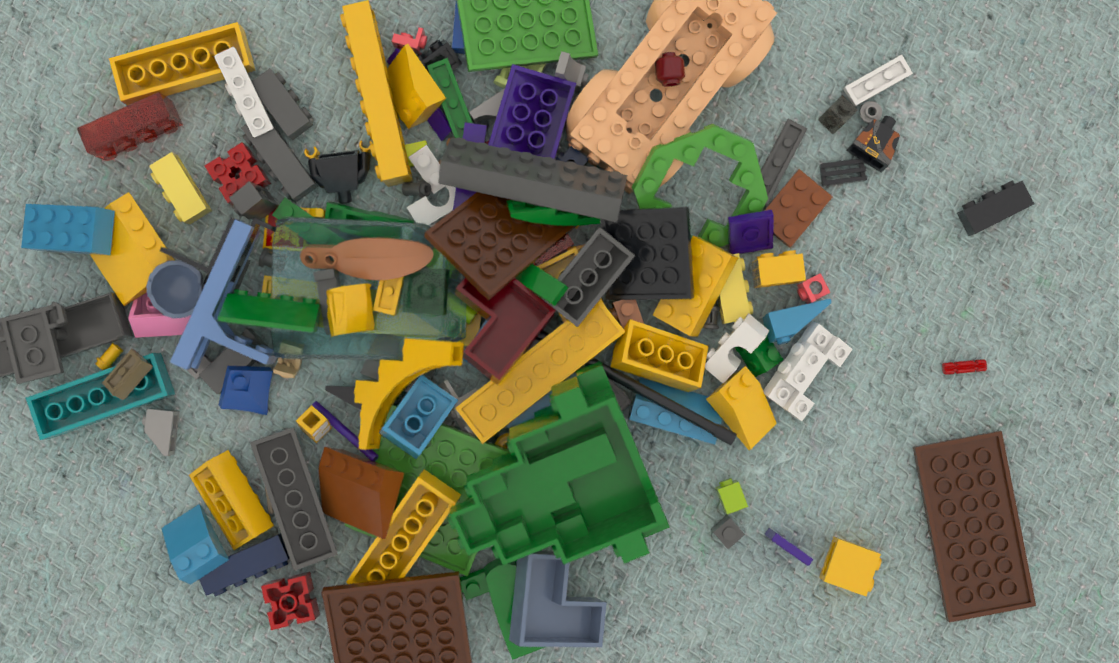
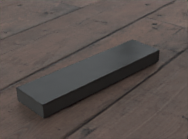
M789 118L785 122L761 168L768 195L765 206L770 202L808 129Z

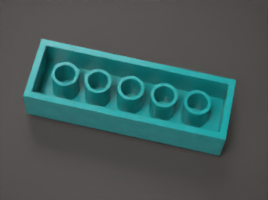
M151 353L142 356L153 367L124 400L113 396L102 383L116 366L26 397L39 439H51L176 395L162 354Z

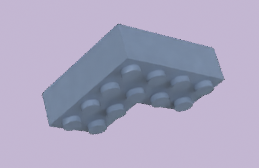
M537 551L517 560L509 641L519 647H602L607 602L596 597L567 596L570 562L563 564L561 557L557 559L553 551Z

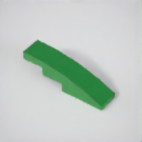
M507 200L511 218L547 225L580 226L600 224L599 218L516 200Z
M531 264L516 277L524 286L553 306H556L568 289L565 284L534 264Z

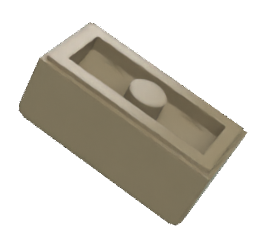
M131 348L102 383L113 396L124 400L153 366Z

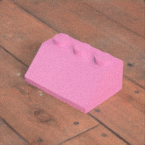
M147 293L133 301L128 319L135 338L174 336L183 334L191 315L186 318L164 316L153 306L149 297H147Z

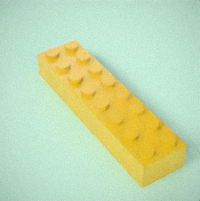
M369 0L342 6L344 14H340L343 27H345L346 32L349 34L345 36L348 49H350L351 54L354 56L350 57L353 71L358 76V79H355L357 91L363 97V100L360 101L361 109L366 118H368V122H365L368 136L370 135L371 140H373V144H370L371 153L376 161H378V165L375 166L377 178L384 182L387 187L403 184L404 182H412L413 177L408 163L399 116L395 109L375 12Z

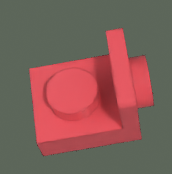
M420 27L415 39H413L412 35L403 32L400 35L394 33L392 38L394 48L402 49L404 45L409 44L415 54H419L421 48L424 49L427 43L425 31Z

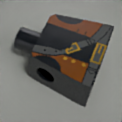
M884 116L881 122L873 119L846 151L858 159H862L877 171H884L891 163L900 138L899 133L892 130L896 123L895 119L890 116Z

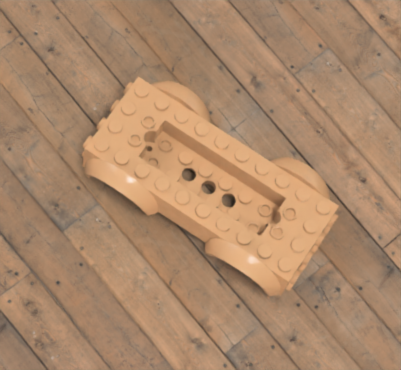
M654 0L646 18L649 32L619 71L604 69L598 72L583 88L573 103L565 123V131L568 137L566 140L569 142L568 146H572L574 149L585 154L589 158L588 162L595 167L598 165L605 171H617L628 175L624 191L631 194L633 192L632 185L652 147L659 144H667L674 141V138L690 133V126L720 87L730 88L738 84L762 62L770 51L775 39L770 23L777 14L774 11L773 5L765 0ZM665 52H675L676 56L684 54L689 58V64L685 67V78L680 81V85L664 87L662 83L656 80L655 62ZM654 89H658L662 93V99L659 102H654L650 98V92ZM677 159L673 160L660 187L680 169L684 162Z

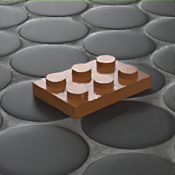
M798 169L764 210H772L774 214L773 235L789 248L792 247L833 196Z

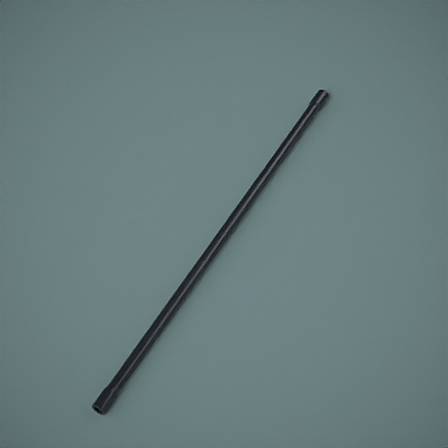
M427 267L414 272L455 295L456 287L459 284ZM542 330L536 339L541 341L549 333ZM592 358L585 366L599 362V360ZM601 362L609 379L711 433L714 437L731 446L737 433L708 420Z

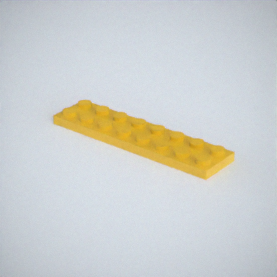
M599 300L578 327L569 320L565 321L523 354L499 385L490 380L455 409L481 443L484 444L552 391L551 386L566 380L621 337L625 331L602 301Z

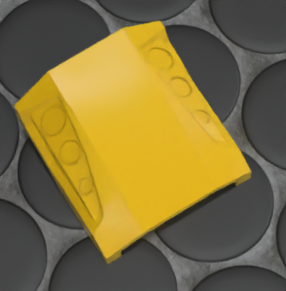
M371 284L348 285L326 291L327 317L331 337L374 330L375 323L370 292Z

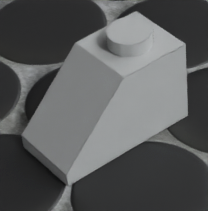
M148 408L142 419L145 433L163 456L175 455L180 411Z

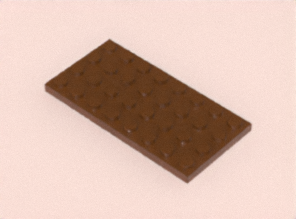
M1002 431L914 446L913 452L946 621L950 623L1036 606Z

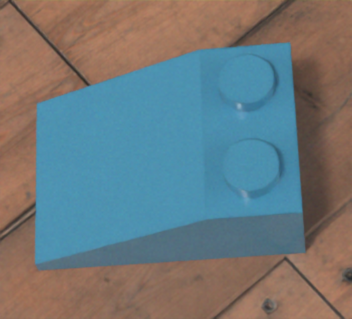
M421 375L379 434L417 459L458 400Z
M200 504L161 528L170 562L181 581L192 584L229 560Z

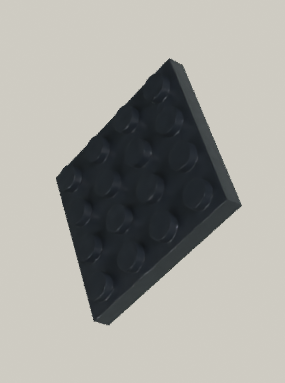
M689 207L620 209L617 222L601 219V228L635 255L606 291V300L694 298Z

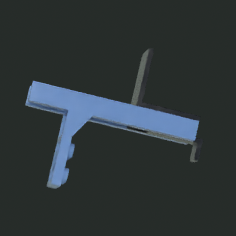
M230 218L209 266L175 250L161 247L160 252L210 274L170 363L186 370H190L191 367L198 369L211 340L265 365L275 363L278 355L272 353L274 349L263 344L253 345L252 339L243 335H235L227 322L218 321V316L227 294L233 293L260 234V226L274 232L276 227L256 218H253L251 225Z

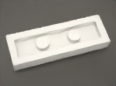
M900 55L845 86L843 90L853 107L913 73L903 55Z

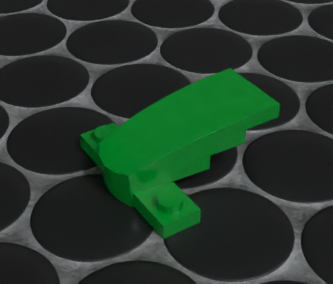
M499 558L488 563L483 569L472 572L468 576L460 577L461 589L466 600L487 592L490 593L502 635L512 660L545 647H519L509 641L517 560L503 565Z

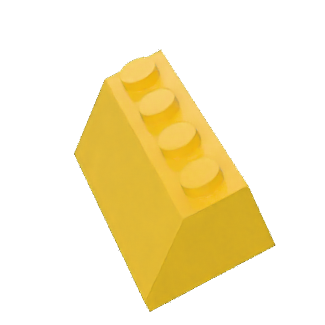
M631 319L628 320L624 327L625 333L618 338L614 346L610 367L685 392L701 388L709 346Z
M229 450L206 461L189 474L233 550L238 549L274 526L270 515L265 512L259 497L253 492L247 477L241 472L235 457L231 455Z

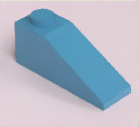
M831 299L767 313L762 319L764 326L769 330L767 334L769 343L777 342L778 345L790 342V338L832 303Z

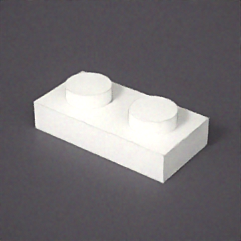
M427 145L408 157L422 178L431 185L433 194L445 187L443 184H438L440 164Z

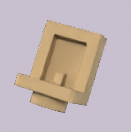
M283 340L280 345L278 362L273 369V373L283 378H295L301 369L305 346Z

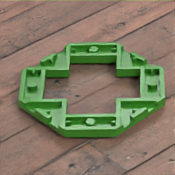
M712 123L700 131L690 132L674 138V141L667 144H659L652 147L632 185L638 208L672 207L669 202L655 197V194L673 160L677 159L694 167L703 148L706 147L739 161L729 181L745 188L746 191L732 216L762 211L768 200V195L754 143L747 138ZM707 218L697 237L719 248L728 244V223L725 226Z

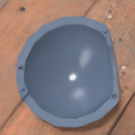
M166 261L158 265L149 275L146 285L147 297H149L153 306L162 315L171 318H186L192 315L202 293L203 275L197 268L183 261Z

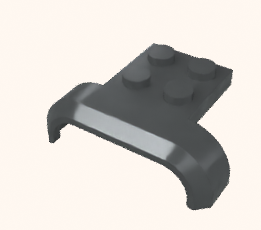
M51 302L52 304L49 306L0 318V343L5 341L7 343L17 384L64 373L54 333L55 328L68 324L63 305Z

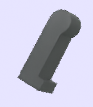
M336 269L313 272L314 280L317 282L324 330L327 335H331L327 317L326 291L341 287L339 271Z

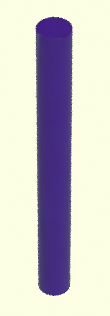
M318 401L312 404L314 408L328 419L333 428L368 459L375 462L379 458V455L372 449H359L358 437Z

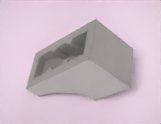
M561 51L555 77L575 82L574 92L580 93L581 86H586L589 74H585V65L573 60L570 53Z
M505 88L469 112L475 124L487 119L496 120Z

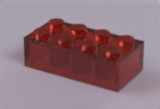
M158 92L80 126L77 130L87 153L109 161L116 158L118 153L135 150L138 147L137 145L143 142L150 143L157 140V136L161 134L176 132L178 130L177 127L182 126L183 123L173 101L161 92Z

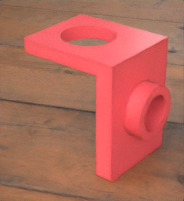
M821 273L797 284L798 295L806 304L812 303L830 293ZM814 281L819 282L822 286L819 294H813L809 287Z

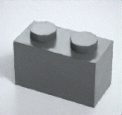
M251 181L229 197L233 203V210L239 216H245L249 220L253 218L262 220L279 206L268 189Z

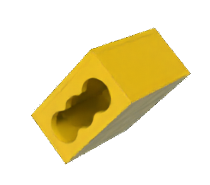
M833 536L819 578L829 584L867 596V593L871 592L874 586V573L881 566V554Z

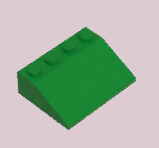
M234 289V293L227 294L219 313L218 321L313 333L318 331L321 306L316 304L317 299L303 298V302L293 301L294 296L280 295V299L271 298L270 293L257 292V296H250L246 290Z

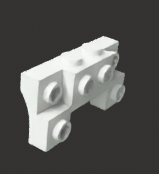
M812 321L797 343L792 346L790 353L781 362L778 370L764 388L765 396L793 417L803 421L815 404L803 395L827 360L841 367L853 349L840 338L832 335L819 323Z

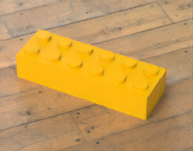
M238 22L109 58L120 101L128 106H133L225 80L214 56L231 47L236 48L247 73L256 71L244 28Z
M424 469L394 511L386 539L376 537L346 583L353 584L404 578L450 513V507L457 503L461 494Z

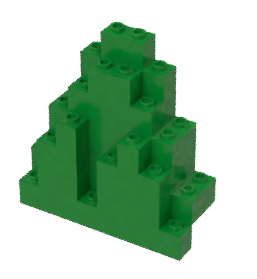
M601 361L576 371L577 376L551 386L552 394L549 395L551 405L534 412L533 419L509 428V436H507L509 453L494 458L492 466L467 476L464 488L467 496L471 499L450 507L448 521L452 529L456 528L459 535L457 536L458 544L462 550H466L468 556L492 546L495 558H500L502 564L506 565L552 546L556 558L561 557L563 564H567L612 545L616 557H621L625 564L650 554L645 537L670 528Z

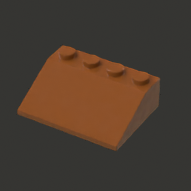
M324 447L318 468L323 514L381 539H386L404 472L373 462L370 459L343 449Z

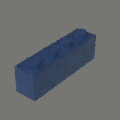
M282 534L275 535L228 556L229 560L200 578L199 581L206 596L212 593L214 596H218L226 592V587L232 584L236 588L247 583L246 578L254 575L256 579L267 574V569L273 566L277 570L288 565L287 560L290 557Z

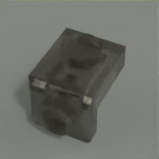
M842 95L818 120L826 129L834 134L858 110Z

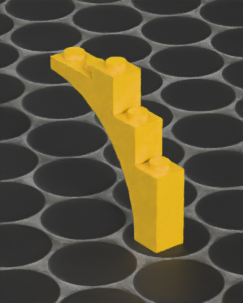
M404 338L402 348L403 360L380 359L378 381L356 380L354 403H362L360 433L358 436L359 449H379L381 440L379 432L384 426L387 414L396 398L412 381L433 369L445 366H462L464 342Z

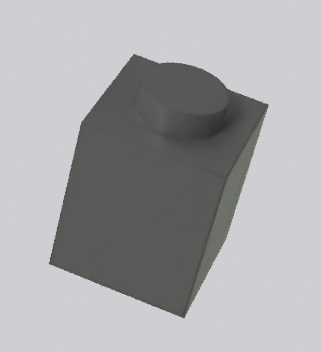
M728 515L711 528V531L727 549L731 548L745 535Z

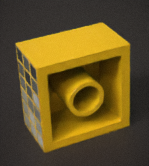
M796 250L784 251L774 257V253L760 254L756 260L751 262L754 288L796 284L806 280L803 253L796 254Z

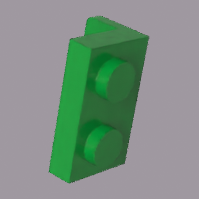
M768 336L752 353H749L743 347H735L754 377L769 371L783 361L774 343H769Z

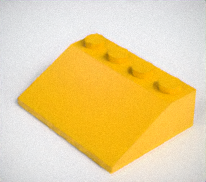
M129 192L104 208L115 211L111 255L90 254L123 306L147 293L146 285L149 275L158 265L166 261H175L174 257L160 252L161 247L167 248Z

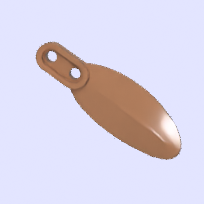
M365 237L346 240L337 245H308L301 251L300 259L306 267L312 269H336L341 273L356 278L390 280L422 269L432 260L434 252L430 246L416 241Z

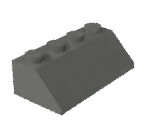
M599 227L558 277L557 280L568 287L567 291L556 306L549 302L547 303L578 327L635 255Z

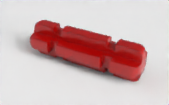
M985 359L975 360V362L970 360L942 364V371L945 375L954 374V372L959 374L975 372V370L976 372L987 370Z

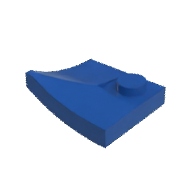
M227 366L219 400L220 408L267 415L269 390L273 373L271 367Z

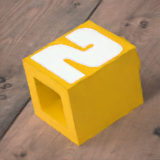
M312 405L296 420L300 429L315 443L332 429L328 419Z

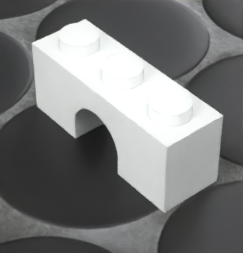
M445 185L450 197L444 206H433L428 198L424 196L407 207L422 232L430 229L453 211L456 187Z
M749 313L744 319L739 317L732 325L734 330L730 334L726 332L718 341L720 346L717 349L712 347L707 353L705 369L723 384L741 363V360L733 353L732 348L739 346L752 353L769 332L765 326Z

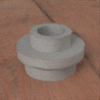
M874 101L864 103L860 108V117L866 123H870L873 119L879 120L882 116L881 106ZM869 108L875 111L873 116L869 115Z

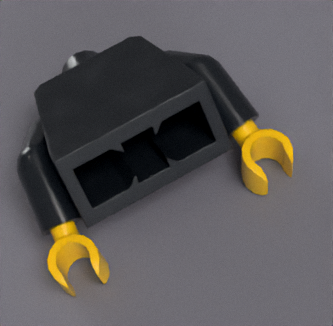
M362 140L359 142L361 153L359 150L320 155L319 150L314 146L315 152L310 155L307 148L304 150V154L309 158L308 165L311 178L320 188H325L326 193L337 192L340 204L352 202L350 191L358 189L359 184L365 181L370 170L371 149L370 146L363 148Z

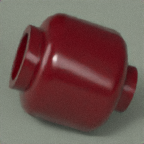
M675 52L663 53L662 57L655 62L656 80L662 83L664 87L680 85V81L685 78L684 59L676 56Z

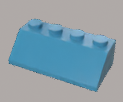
M643 377L639 378V382L721 425L722 418L706 400L708 396L695 392H685ZM635 393L628 416L629 420L716 444L717 438L711 433Z

